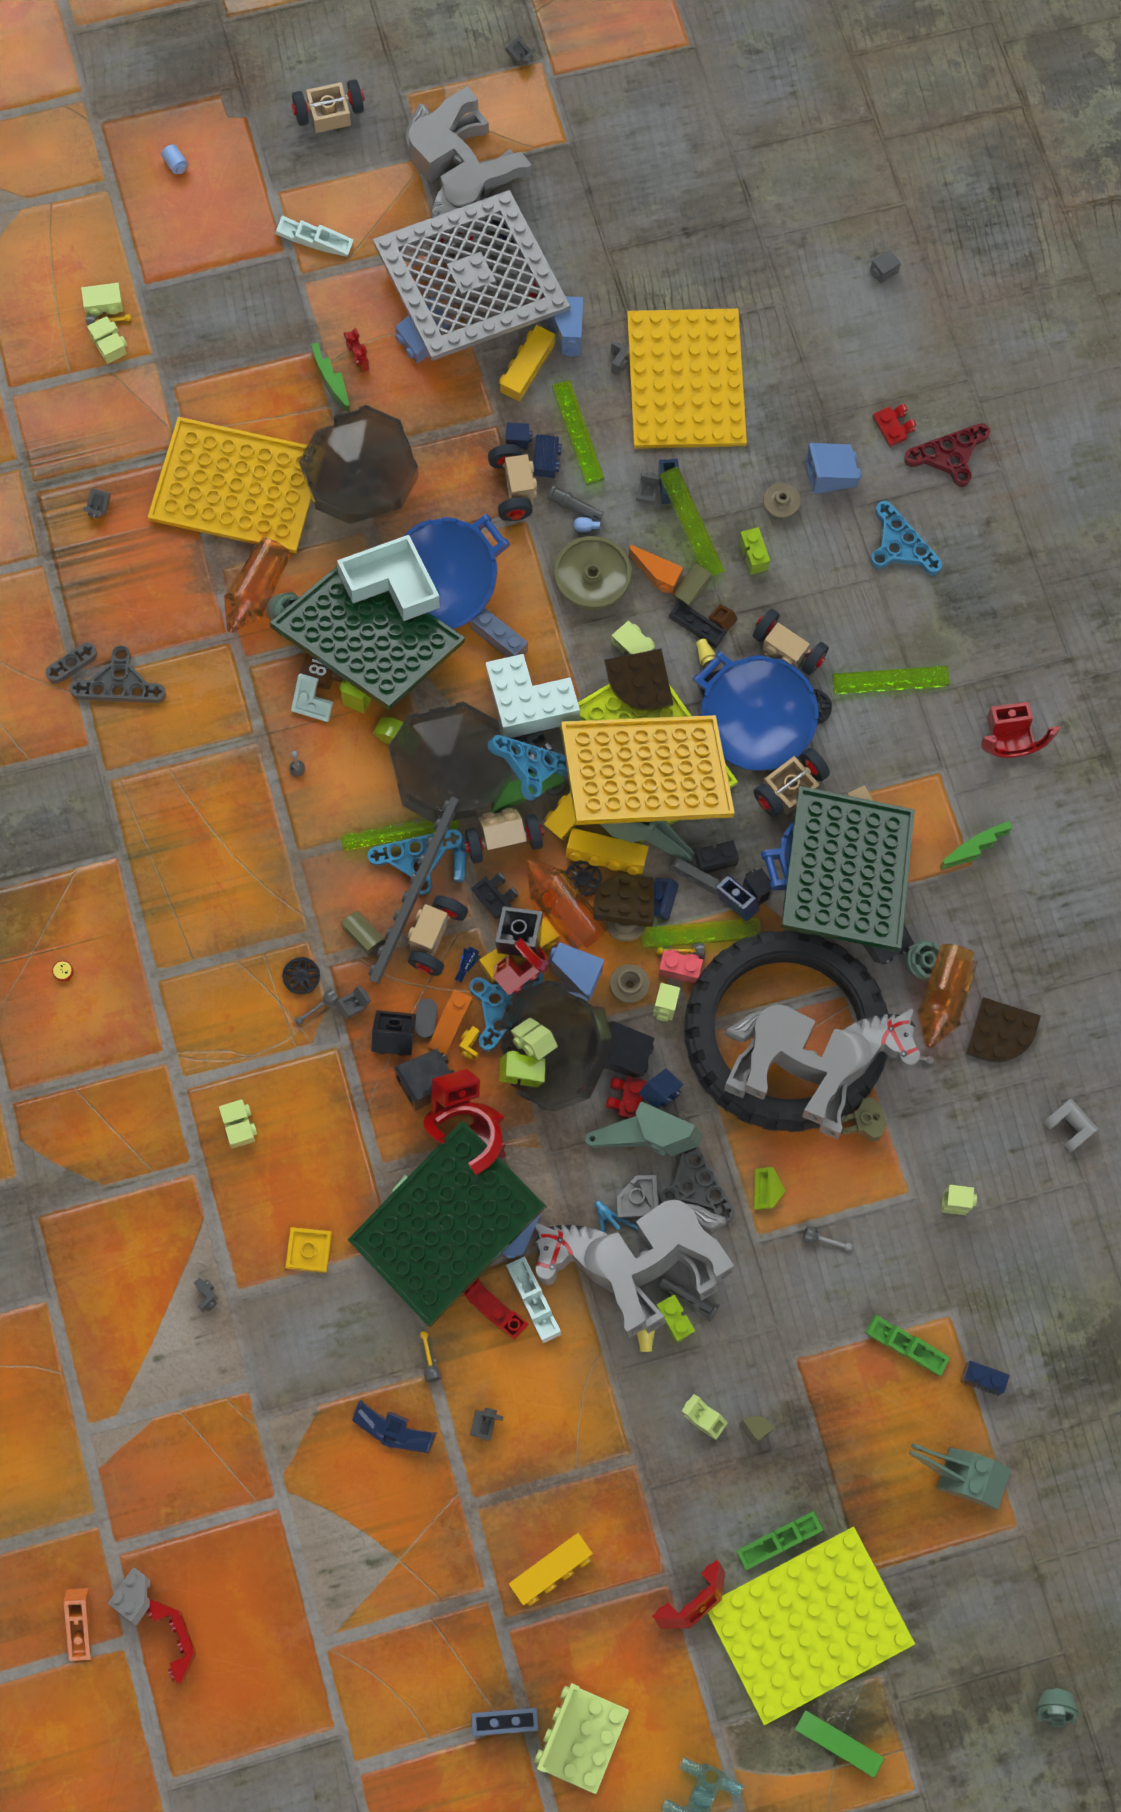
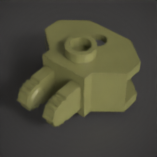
M872 1097L863 1099L857 1111L841 1117V1123L853 1121L854 1124L853 1127L843 1128L841 1134L856 1133V1135L861 1134L870 1142L878 1141L887 1125L882 1105Z

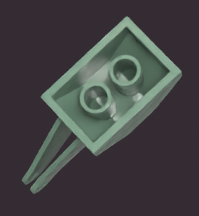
M666 821L600 824L612 837L630 843L644 839L687 863L691 862L694 851Z
M640 1102L636 1110L637 1116L589 1132L585 1140L592 1148L648 1146L660 1156L664 1157L667 1154L672 1157L698 1147L704 1135L695 1125L644 1102Z
M911 1445V1448L944 1460V1464L941 1465L920 1453L909 1451L910 1456L916 1458L940 1475L936 1489L996 1511L999 1509L1010 1468L974 1452L950 1447L948 1448L947 1455H943L920 1445Z

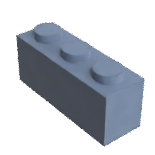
M486 608L471 621V629L506 658L525 654L528 651V642Z
M537 1708L471 1713L473 1736L539 1731Z

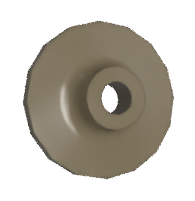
M786 483L771 485L763 496V505L766 511L777 518L793 516L801 504L798 491L792 485Z
M606 921L609 935L620 941L638 939L646 929V926Z
M626 964L613 972L610 979V988L618 1000L624 1003H635L646 996L650 981L647 973L637 965ZM627 983H632V984H633V987H632V988H628V987L626 986V984H627Z

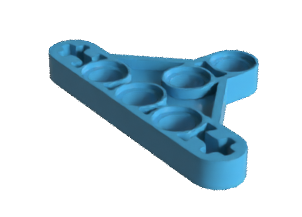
M879 502L875 515L883 524L881 547L872 554L871 565L876 569H882L891 562L919 565L928 575H937L942 567L941 559L890 502ZM881 508H882V509H886V508H887V509H888L887 513H886V512H880V511H881ZM897 520L901 523V527L894 528L891 522ZM906 534H910L913 536L914 540L912 542H907L904 540L903 536ZM896 545L899 551L893 553L889 550V546ZM923 548L926 554L919 556L916 553V549ZM880 555L884 557L885 561L877 563L874 557ZM930 563H931L932 565H933V564H937L936 568H935V567L930 568V567H929V566H930Z
M501 735L494 736L488 742L489 751L494 755L503 757L521 780L522 795L527 800L532 801L541 795L542 781L553 773L561 776L568 774L565 755ZM511 746L517 749L518 754L513 753ZM528 751L534 755V760L529 757ZM545 757L550 759L551 765L546 763ZM528 769H531L534 772L535 777H532L529 774ZM528 786L534 789L535 795L529 792Z
M458 830L447 831L445 839L452 838V834H455L459 839L456 840L455 844L452 841H447V846L445 847L443 841L426 878L429 887L426 891H421L420 895H427L432 891L431 874L445 852L462 845L463 836ZM434 834L375 846L368 851V860L374 865L390 863L412 877L413 873H417L414 870L415 863L419 861L422 854H426L428 849L426 847L427 841ZM414 842H418L421 845V849L417 853H413L410 850V846ZM395 846L401 848V855L398 857L391 855V850ZM387 848V855L389 859H386L385 855L380 856L379 861H376V859L372 858V856L375 855V851H378L379 854L385 853L384 849Z
M539 972L538 976L539 981H534L531 988L523 984L524 987L522 989L526 990L529 994L526 999H520L517 993L514 992L508 995L499 984L492 985L482 978H474L470 982V993L482 1003L486 1028L479 1037V1047L483 1051L490 1052L496 1048L543 983V974ZM475 983H482L484 990L482 992H475L473 985ZM492 994H498L501 1000L493 1004L489 1001V997ZM507 1006H515L517 1012L514 1015L507 1014L505 1011ZM502 1021L505 1024V1028L502 1031L495 1030L493 1026L495 1022ZM492 1032L494 1034L491 1039L492 1045L484 1046L483 1039H489Z

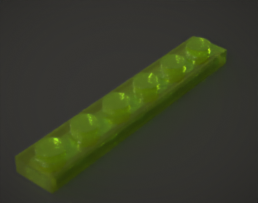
M567 380L552 384V390L586 486L604 481V475L571 381Z
M678 466L659 475L700 566L709 571L713 577L725 572Z
M947 665L835 673L832 675L834 694L944 687L950 684Z
M458 815L454 816L448 830L459 829ZM426 818L418 823L410 821L397 827L388 825L381 830L368 829L364 833L359 834L354 832L347 833L341 837L343 850L434 834L436 832L434 826L437 819Z
M750 918L748 921L736 919L646 927L643 935H641L642 949L694 945L696 943L739 941L745 937L749 938L761 933L760 919Z

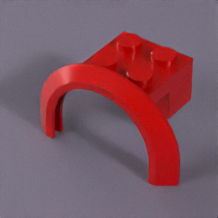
M1029 702L994 706L990 708L987 716L991 736L983 737L981 747L986 753L1000 758H1016L1029 755L1047 746L1059 733L1060 726L1048 728L1045 736L1039 741L1034 742L1030 727L1033 716Z
M519 938L514 946L525 957L526 961L519 965L511 955H507L494 965L493 977L508 995L513 992H519L524 987L523 984L528 980L533 981L540 974L539 972H547L549 961L541 946L537 956L524 940Z
M463 1069L432 1079L431 1111L425 1116L423 1127L427 1134L435 1141L445 1143L443 1138L446 1135L437 1128V1122L432 1116L443 1108L459 1103H472L485 1108L496 1118L499 1124L504 1120V1116L488 1105L470 1102V1100L478 1098L480 1095V1079L470 1070Z
M459 1103L443 1108L432 1116L438 1125L453 1116L471 1114L474 1123L469 1127L488 1145L478 1157L468 1163L475 1175L487 1169L498 1156L501 1159L506 1157L504 1151L506 1145L502 1140L501 1128L496 1118L488 1110L472 1103Z

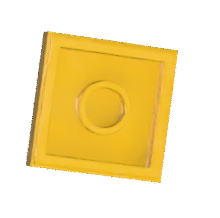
M290 1227L285 1268L289 1270L327 1273L332 1231Z

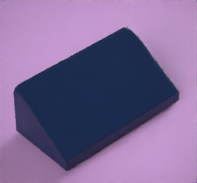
M655 878L654 917L663 920H669L679 887V884L674 879Z

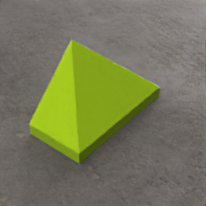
M773 1167L755 1169L754 1209L773 1208L786 1190Z

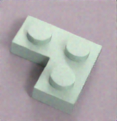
M300 673L297 679L291 711L328 722L334 702L316 697L319 679Z

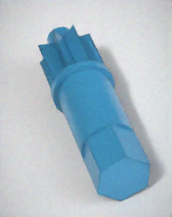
M464 836L462 845L455 848L453 852V881L456 883H463L465 879L467 853L464 842L467 839H464Z

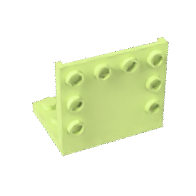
M570 1683L568 1687L564 1686L559 1699L563 1701L560 1708L557 1707L552 1717L554 1723L551 1729L548 1728L543 1740L546 1743L543 1750H538L534 1763L537 1764L536 1769L596 1794L629 1710Z

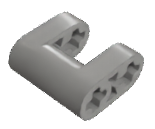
M1072 1098L1043 1122L1051 1130L1065 1118L1078 1132L1064 1145L1069 1153H1072L1099 1129Z

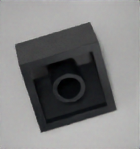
M503 907L495 940L497 953L523 956L514 946L515 942L522 938L538 956L543 912Z
M376 1010L372 1029L371 1052L379 1054L391 1053L400 1056L412 1055L416 1014Z

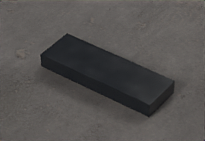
M681 601L677 603L668 617L700 639H706L708 644L714 648L718 647L727 634L726 630Z

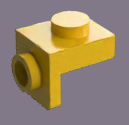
M472 1026L470 1031L467 1029L463 1033L459 1050L461 1051L460 1054L466 1059L476 1061L478 1053L471 1049V1047L479 1037L480 1030Z

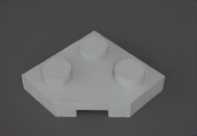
M656 1175L635 1176L616 1197L617 1218H641L658 1206Z
M133 1567L108 1604L130 1622L137 1625L150 1605V1599L147 1597L150 1579Z

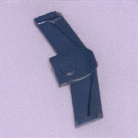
M362 1400L358 1402L352 1419L353 1422L379 1440L382 1445L391 1449L399 1448L429 1453L437 1435V1432L406 1428L409 1419L391 1411L387 1413L385 1419Z

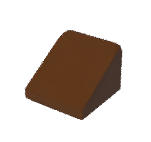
M721 604L708 617L710 621L726 631L738 620L734 610Z

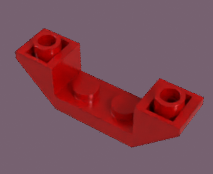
M479 1279L462 1294L471 1305L499 1330L514 1340L529 1325L514 1310L511 1311L489 1292Z
M717 1559L707 1565L701 1573L709 1587L703 1589L692 1602L686 1604L679 1613L669 1602L656 1611L652 1617L661 1629H690L722 1600L725 1571Z
M150 1599V1605L146 1611L149 1619L153 1618L154 1622H158L171 1616L172 1620H169L173 1633L177 1632L180 1639L177 1641L178 1648L181 1654L185 1653L186 1655L170 1662L171 1668L168 1669L171 1680H176L177 1684H181L184 1682L196 1654L191 1637L180 1611Z

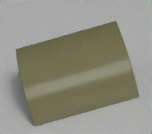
M694 564L672 595L691 608L713 576L703 567Z
M359 911L350 914L341 922L342 929L368 956L386 941Z
M749 1416L739 1423L753 1445L775 1429L767 1419L760 1416Z

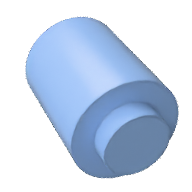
M172 144L164 148L161 152V157L174 174L184 173L188 162L178 147Z

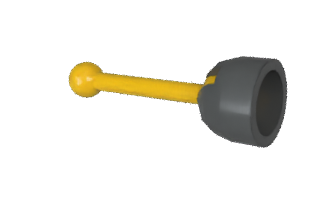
M126 314L123 317L108 319L110 322L122 320L129 322L132 317L130 314ZM95 315L86 316L87 326L100 320Z
M696 943L691 949H673L680 953L697 955L699 959H705L704 943ZM659 947L657 954L663 955L664 950L668 951L669 949Z
M422 1331L420 1337L423 1339L428 1367L424 1371L425 1382H434L440 1380L442 1376L439 1368L432 1364L427 1341L428 1333Z

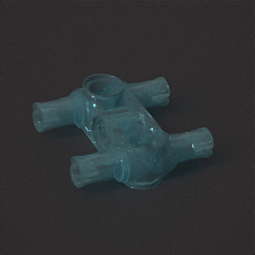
M683 1757L679 1769L696 1777V1784L687 1805L681 1806L665 1799L661 1811L710 1812L718 1791L722 1789L739 1797L744 1785L726 1777L727 1774L707 1763H702L701 1765ZM713 1770L717 1774V1779L714 1783L710 1784L706 1781L705 1776L708 1771Z

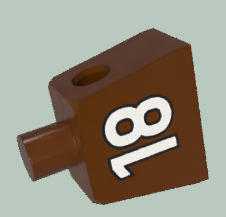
M306 653L300 673L318 678L317 688L328 690L331 688L333 680L342 683L343 678Z

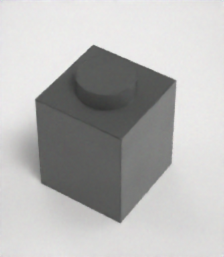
M889 250L872 260L871 275L882 283L899 272L901 262Z

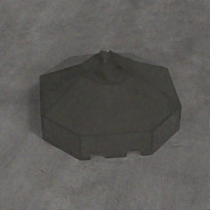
M368 405L360 406L359 410L350 413L347 410L335 414L333 417L334 425L315 431L299 460L315 509L348 524H353L402 508L418 479V466L416 460H414L409 441L405 436L401 420Z
M464 701L447 708L442 706L429 709V712L417 714V712L409 714L389 745V755L402 805L434 824L438 818H442L444 803L446 800H450L451 796L460 801L459 807L455 809V816L452 821L491 812L510 783L512 774L506 760L503 757L492 754L488 749L489 740L496 735H501L498 720Z
M550 980L514 993L510 1000L513 1003L509 1012L504 1013L499 1024L501 1029L509 1030L500 1048L503 1055L509 1051H517L521 1055H527L522 1048L518 1049L513 1043L514 1036L511 1030L529 1017L550 1030L558 1046L543 1057L545 1059L544 1083L538 1088L520 1085V1079H518L517 1084L510 1083L518 1089L516 1090L517 1095L527 1101H532L539 1108L549 1111H557L590 1099L614 1048L604 1007L562 983Z

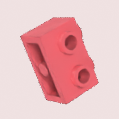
M673 949L664 950L658 975L695 984L700 975L703 959H699V956L694 954L682 955L679 951Z

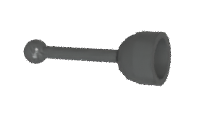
M330 988L325 992L323 1002L302 1017H297L295 1022L298 1025L302 1024L304 1019L325 1004L334 1006L338 997Z

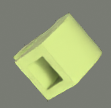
M695 1394L685 1403L682 1412L685 1414L684 1417L715 1440L728 1424L721 1414L708 1407Z

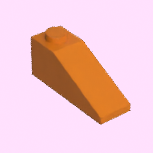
M630 545L628 556L653 585L661 592L673 594L682 576L683 567Z
M454 989L428 1045L429 1049H438L440 1054L444 1052L447 1055L473 1004L472 997Z
M89 1588L67 1589L64 1598V1613L69 1661L91 1660Z

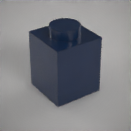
M507 422L506 444L517 445L520 449H528V443L532 442L533 431H529V424Z

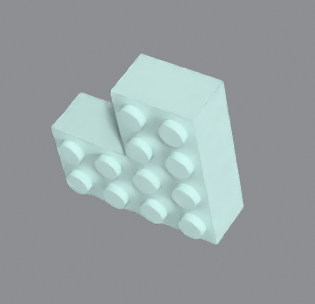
M409 535L337 560L338 574L352 603L389 591L403 621L440 608L439 594Z
M524 654L486 662L489 684L505 737L513 738L560 727L561 722L581 721L580 709L570 677L532 686Z

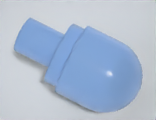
M579 517L575 519L573 527L577 532L588 533L591 532V529H600V522H593L589 517Z

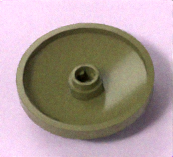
M587 536L570 542L562 549L555 563L554 578L559 592L569 603L582 609L599 610L612 606L624 596L631 580V566L626 553L616 543L603 537Z

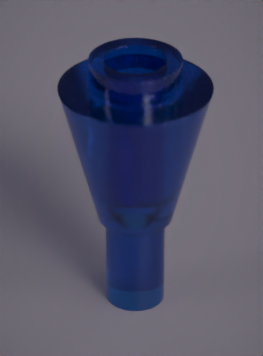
M470 946L468 949L463 948L460 969L454 980L462 983L466 973L481 958L478 955L480 951Z

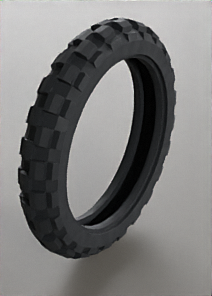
M771 930L758 933L749 938L745 937L733 943L732 946L722 950L715 956L709 965L704 968L691 991L684 1018L685 1045L689 1062L699 1079V1083L706 1093H709L715 1102L726 1112L732 1113L737 1119L747 1124H753L762 1127V1129L776 1132L777 1130L803 1132L804 1130L819 1128L820 1124L802 1117L804 1109L813 1096L802 1099H779L766 1095L763 1100L749 1093H745L744 1098H741L724 1090L731 1070L723 1060L717 1045L715 1016L721 998L733 982L754 968L772 963L800 964L813 968L829 977L842 989L849 999L857 1021L888 1014L886 1002L882 998L877 982L874 978L872 979L867 972V968L857 958L855 959L847 952L848 950L818 935L805 934L793 930L779 932ZM880 1051L865 1073L847 1087L845 1106L841 1117L852 1112L872 1091L884 1069L888 1056L885 1052Z

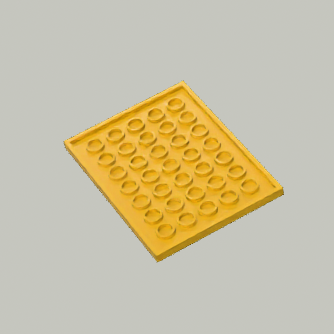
M738 308L627 311L634 449L746 446L747 437Z
M178 417L150 507L148 521L297 554L325 449Z
M716 715L561 722L560 727L576 825L734 817L735 812Z

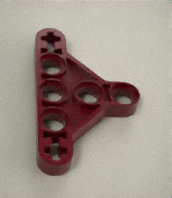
M979 423L912 447L906 451L904 462L909 467L926 464L949 473L957 486L964 487L969 484L972 476L967 463L975 445L983 443L988 439L990 428L986 424ZM978 430H980L981 432H985L984 436H982V434H977ZM965 435L969 438V442L963 443L959 440V437ZM946 441L950 442L952 444V448L945 449L942 446V443ZM932 448L934 449L935 454L928 455L926 454L925 449ZM910 455L916 457V460H914L913 458L909 459ZM950 458H958L960 463L953 465L950 462ZM963 473L968 479L961 481L957 475Z

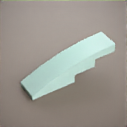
M281 216L275 232L278 236L304 246L346 257L353 243V239L320 224L316 227L302 220L298 223L285 216Z
M525 1256L507 1264L506 1267L542 1343L562 1335Z

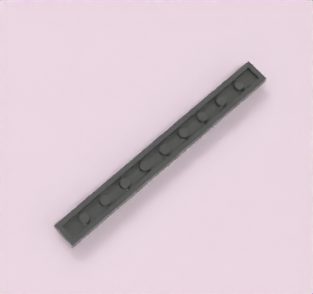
M451 796L450 800H446L442 808L444 814L435 823L434 829H436L433 837H429L426 844L427 852L425 855L422 854L418 861V866L420 867L418 872L413 873L410 879V884H412L409 892L405 891L401 900L403 902L401 910L397 909L393 917L395 923L392 928L389 927L385 935L387 941L378 950L377 957L379 959L376 965L373 964L370 968L368 975L371 977L369 980L377 984L380 983L460 805L459 799Z

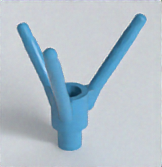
M601 1200L594 1204L600 1216L599 1221L602 1232L605 1233V1223L609 1221L617 1230L620 1229V1226L613 1218L638 1231L636 1224L625 1218H617V1214L611 1211L607 1205H604Z

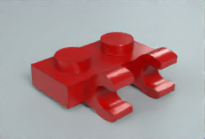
M354 328L350 332H344L347 349L349 352L352 351L356 367L360 366L362 372L369 370V361L366 356L367 349L364 344H360V335L357 329Z
M905 404L899 405L893 411L889 406L873 413L872 417L889 447L907 440L906 434L916 430L915 426L917 425L914 419L907 421L902 426L897 420L907 415L906 411L908 409Z
M627 1076L626 1082L618 1078H612L610 1088L623 1091L622 1100L619 1101L618 1099L608 1097L605 1107L619 1110L618 1117L629 1119L637 1116L636 1110L640 1102L643 1101L642 1096H639V1092L646 1085L647 1081Z

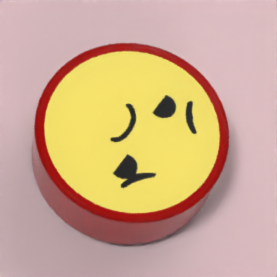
M58 961L54 964L52 973L58 981L65 982L73 976V968L67 961Z

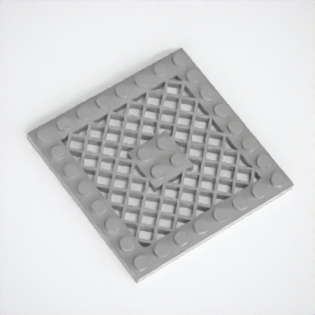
M510 190L373 239V244L431 361L570 310V304ZM492 219L499 221V226L490 224ZM475 225L482 227V232L475 231ZM487 230L496 232L494 237L487 235ZM461 232L466 234V236L461 238L457 236V233ZM499 234L508 236L506 241L499 239ZM470 236L478 238L477 243L470 241ZM441 238L449 240L447 245L439 241ZM485 240L491 243L489 247L481 245L482 241ZM453 242L461 244L460 249L452 247ZM424 244L432 246L430 251L422 249ZM495 244L503 246L501 251L493 249ZM465 246L473 248L472 253L464 251ZM436 248L444 250L442 255L434 252ZM507 248L515 250L514 255L505 253ZM479 250V251L485 252L486 254H485V256L483 257L482 253H481V252H478V253H477V251ZM406 251L414 252L413 257L405 255ZM448 252L456 254L455 259L447 257ZM419 254L427 257L425 261L417 258ZM490 254L497 256V261L488 259ZM431 258L438 260V265L429 263ZM502 258L510 261L509 266L501 263ZM443 263H447V269L442 267ZM514 263L523 265L522 269L514 268ZM414 265L422 267L420 272L412 268ZM426 269L434 271L433 275L425 274ZM497 269L506 271L504 276L496 274ZM510 273L518 275L516 280L508 278ZM438 274L446 275L445 280L437 278ZM522 277L529 279V284L520 282ZM421 279L429 281L428 286L419 284ZM496 280L501 282L499 286H496ZM505 283L512 285V290L503 288ZM433 284L442 286L440 291L433 289ZM446 288L454 290L452 295L444 291ZM517 288L526 290L524 295L517 293ZM488 290L496 292L494 297L486 293ZM530 292L538 294L536 299L528 297ZM431 294L437 297L435 301L427 299L428 295ZM500 294L508 296L507 301L498 299ZM471 296L479 298L477 303L471 302L469 299ZM443 298L449 300L447 305L439 303L440 299ZM514 298L521 302L519 305L511 303ZM483 300L490 302V307L481 305ZM453 302L461 305L460 310L452 307ZM495 304L504 307L502 312L494 309ZM465 307L474 309L472 314L465 312ZM436 309L444 311L442 316L434 312ZM477 312L486 313L485 318L477 316ZM448 313L457 315L455 320L446 318ZM461 317L469 319L467 324L461 323L459 320ZM443 324L452 326L450 331L443 329Z

